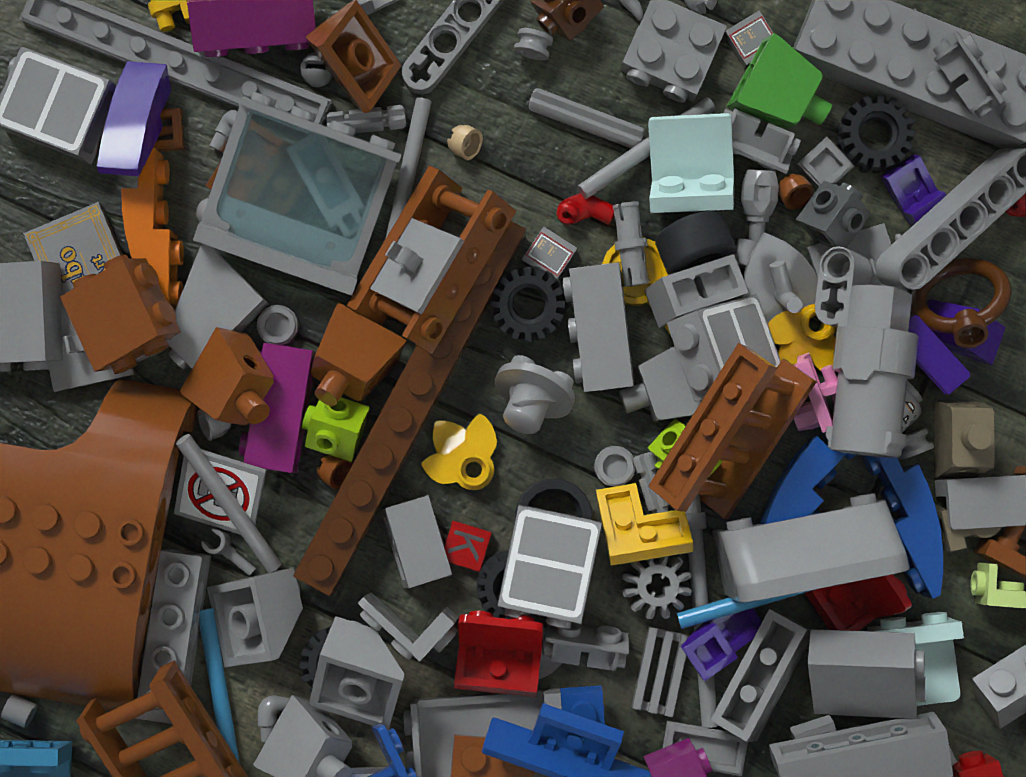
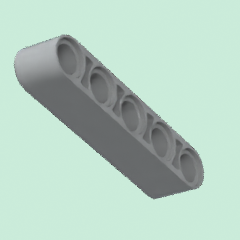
M1002 148L987 158L880 255L875 266L878 280L886 286L910 290L919 289L928 283L1026 193V148Z

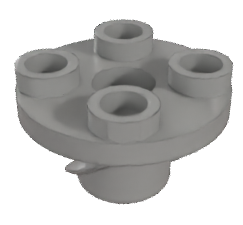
M514 356L510 363L501 366L495 377V387L498 393L508 402L503 419L516 432L522 434L537 433L541 428L544 418L564 417L570 413L574 405L573 379L566 373L552 372L549 369L536 365L533 360L526 356Z

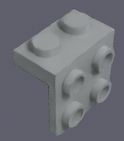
M373 593L365 595L358 602L364 609L360 616L376 631L384 628L395 638L391 645L408 660L414 656L421 661L432 648L440 653L458 632L453 625L459 617L448 607L418 636Z

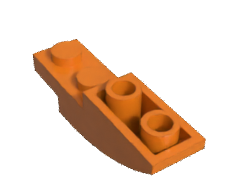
M153 148L138 177V188H121L124 230L131 258L147 259L158 275V284L166 301L175 311L183 292L182 282L177 281L178 265H183L184 245L182 241H178V235L170 229H162V225H167L169 220L168 202L163 200V184L168 185L170 168L168 160H164V156L156 148Z

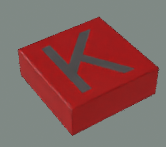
M453 520L444 547L448 562L480 572L492 532Z

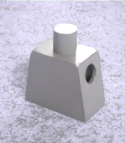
M675 346L637 366L636 372L640 383L619 390L626 413L649 407L654 422L692 416L702 401L694 402Z
M291 695L253 765L273 777H352L351 768L344 764L352 748V740L326 710L310 706V700Z

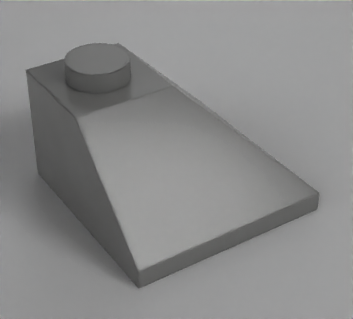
M294 567L207 587L211 608L214 610L224 667L279 659L303 609L300 598V586L296 578L293 577L295 573Z
M335 616L320 653L309 705L369 725L383 724L389 730L405 674L374 628L362 625L357 621H349Z

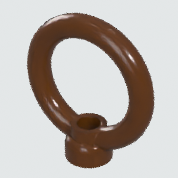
M976 258L953 259L923 287L912 290L911 310L931 330L943 334H953L954 341L958 346L963 348L977 347L988 338L987 326L997 320L1009 305L1011 283L1005 272L991 262ZM962 274L982 276L989 280L994 287V296L991 302L979 312L974 309H964L959 311L954 318L935 314L927 305V296L930 290L942 280Z

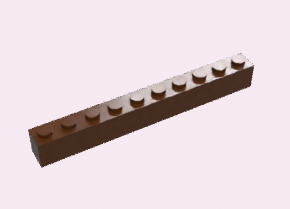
M510 221L433 354L425 351L418 345L416 346L293 577L328 596L336 592L493 299L495 287L498 286L500 280L505 276L526 237V228Z

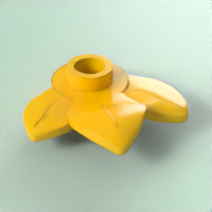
M809 304L797 313L783 311L774 316L767 324L774 343L780 345L778 355L781 361L786 359L790 363L796 364L797 356L809 352L813 364L818 370L821 371V368L833 365L836 340L834 333L836 327L821 322L819 330L814 332L810 329V319L813 316L817 317L815 304Z
M479 414L471 421L467 429L453 422L436 421L433 429V442L437 454L429 456L421 463L427 475L432 480L441 484L458 482L463 488L468 490H479L487 486L494 475V465L490 457L497 445L496 434L489 420L484 415ZM471 462L479 463L482 468L481 474L476 478H471L466 473V467Z

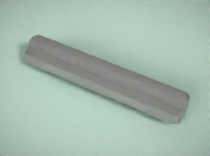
M537 88L531 95L529 101V109L531 111L623 146L633 148L642 141L644 136V129L640 126Z

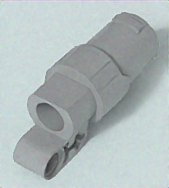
M840 246L832 247L825 252L820 261L815 300V313L818 319L824 324L837 328L832 370L838 372L833 424L826 428L828 448L832 451L850 454L899 458L902 449L906 446L907 435L901 433L907 379H913L915 375L919 339L917 334L908 332L912 294L895 287L870 285L872 271L868 259L847 248ZM850 260L849 271L842 277V267Z

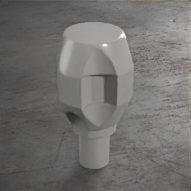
M748 169L742 182L741 202L744 213L747 215L746 221H750L749 240L758 242L765 232L766 222H769V217L772 215L778 202L779 184L775 171Z

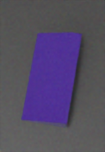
M911 316L908 332L919 336L916 363L945 395H949L970 377V372L919 316Z

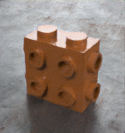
M120 255L108 260L103 265L105 270L97 275L89 274L75 280L72 283L74 289L60 296L94 372L112 370L114 374L125 372L137 365L136 358L143 354L151 356L169 347L167 340L181 333L175 321V311L166 301L160 289L155 269L148 263L146 258L128 259L127 255Z

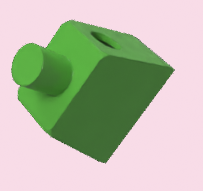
M772 33L761 42L726 107L731 110L736 108L739 111L761 119L760 121L788 129L796 126L802 116L817 125H821L828 116L832 104L814 94L823 78L822 72L780 36Z

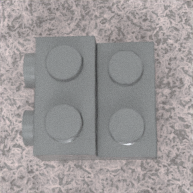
M651 0L625 55L620 71L627 73L626 78L637 85L647 87L650 83L664 89L663 94L674 101L683 103L687 99L694 102L727 26L671 1Z

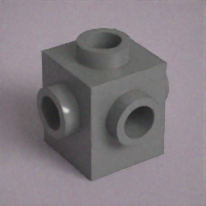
M824 180L796 220L814 241L830 248L838 246L847 248L856 234L862 229L871 213L862 203L861 199L863 196L857 189L846 183L838 186Z

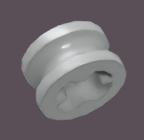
M519 29L518 37L521 40L519 43H515L514 51L530 59L548 60L549 52L546 48L552 45L553 37L536 29Z
M927 428L906 434V446L902 449L899 460L934 448L933 443L926 440V434L929 433Z

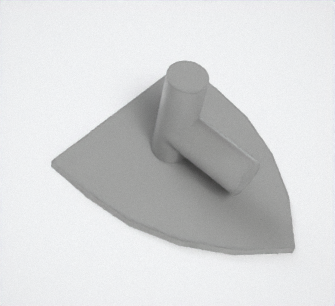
M764 232L751 252L743 279L749 293L742 298L757 294L768 323L774 316L783 311L797 313L803 307L815 304L818 277L815 270L799 251L786 241Z

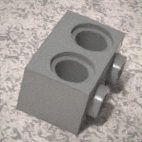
M734 254L661 277L645 289L659 328L667 326L669 321L696 310L737 300L749 293Z

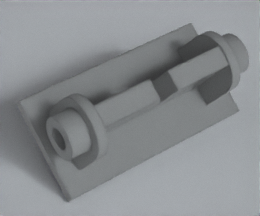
M956 31L953 35L957 42L951 46L948 40H945L933 49L937 55L934 60L950 82H953L965 73L969 80L955 90L968 107L971 114L975 112L981 118L994 109L990 104V101L997 98L1000 104L1006 102L1001 94L1007 90V87L994 69L986 73L978 61L984 53L971 34L963 38Z
M734 108L733 112L725 109L723 113H729L732 117L733 154H740L757 161L766 169L778 170L787 174L792 155H795L801 141L794 137L795 133L768 123L763 135L759 134L756 130L761 119L739 111Z
M572 622L570 628H562L547 624L543 656L551 657V662L579 665L581 652H588L587 667L616 671L617 667L625 668L626 656L629 653L628 633L621 632L618 628L612 626L593 628Z

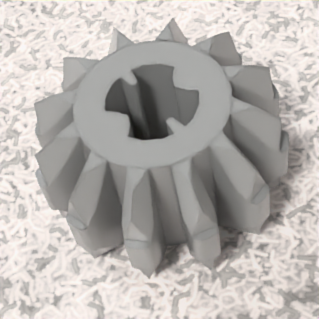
M668 556L658 558L657 563L654 562V559L645 560L646 565L644 566L639 561L630 562V565L638 570L636 575L623 573L622 579L634 583L635 586L624 589L622 593L624 597L639 595L630 606L634 612L640 610L647 603L645 609V617L647 619H653L656 606H659L662 617L667 619L670 617L667 604L671 603L679 611L684 608L683 603L676 599L678 593L690 596L692 590L685 586H679V582L687 581L691 578V574L688 571L675 574V571L683 563L681 558H674L667 566ZM658 573V577L661 579L665 577L667 580V584L661 586L662 593L659 595H655L652 589L649 591L646 589V585L652 582L651 575Z

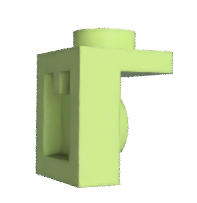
M977 564V571H973L970 583L971 593L976 596L975 603L989 606L1026 608L1024 583L998 581L997 589V564Z

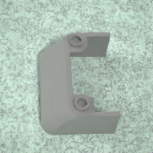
M875 493L851 497V506L839 510L768 524L753 525L751 518H743L726 522L728 530H712L724 593L738 602L758 601L900 573L910 568L906 550L885 500H876Z

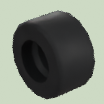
M716 211L699 212L677 220L661 231L655 241L668 275L733 255L737 249L724 217L720 212Z

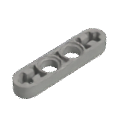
M453 0L405 61L402 67L405 86L411 92L422 95L430 93L435 89L504 0H489L492 1L490 4H487L486 0ZM473 2L481 8V15L476 21L466 22L460 18L458 11L464 3ZM449 33L456 38L457 45L453 51L441 53L435 49L434 41L440 34ZM428 51L434 60L443 64L438 67L435 61H433L427 70L430 79L427 82L420 79L415 83L413 82L414 75L411 70L414 67L419 70L424 68L428 63V56L424 52Z

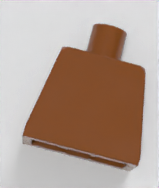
M338 302L317 349L311 369V375L321 381L315 390L316 397L324 404L335 406L343 394L356 401H362L397 365L407 340Z
M216 327L180 392L215 420L244 426L248 423L255 425L263 422L270 413V408L263 399L274 382V375L248 334Z

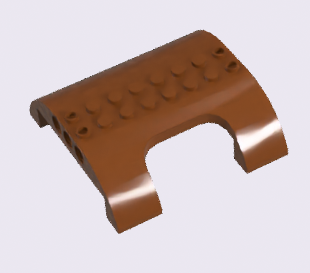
M118 379L105 396L88 430L74 443L57 450H41L0 443V692L80 706H87L89 701L97 698L103 709L109 711L138 697L141 678L139 666L180 450L176 442L182 437L183 431L193 433L198 406L181 394L180 389Z

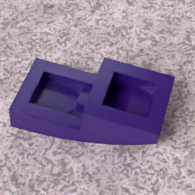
M911 155L880 176L910 227L946 196L945 192L937 190L921 156Z
M753 608L702 623L680 647L705 682L738 658L735 652L754 639L762 621Z

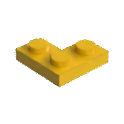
M636 483L596 490L597 503L611 566L693 552V540L686 512L674 510L643 515Z

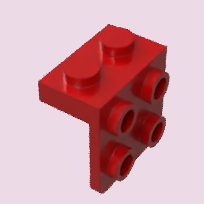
M893 574L819 588L805 593L829 630L860 631L875 618L903 613L912 606L904 584L894 577Z
M471 611L469 615H460L458 621L459 649L454 689L537 698L544 625L526 615H520L518 618L511 617V619L496 618L493 614L486 611Z

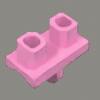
M808 352L797 356V363L793 365L816 380L817 383L809 393L811 401L802 404L794 417V421L798 431L821 427L824 433L827 426H832L833 415L826 396H831L835 406L838 377L835 371L832 370L833 365H828L821 368L825 382L820 383L810 353Z

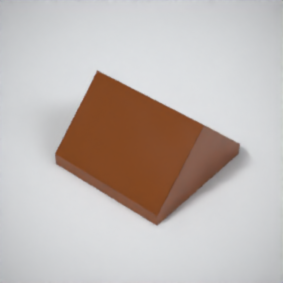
M357 0L348 3L305 36V39L349 100L363 113L372 110L402 66Z

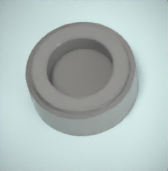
M273 305L263 310L257 321V330L265 342L286 346L297 337L299 320L296 314L289 308L282 305Z
M607 447L600 451L595 459V474L605 485L612 487L624 485L634 475V458L623 447Z

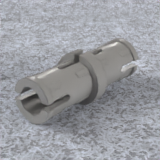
M639 202L621 203V205L615 204L612 206L618 241L614 244L615 251L620 252L624 281L623 287L650 283L644 247H647L648 244L647 238L642 236Z

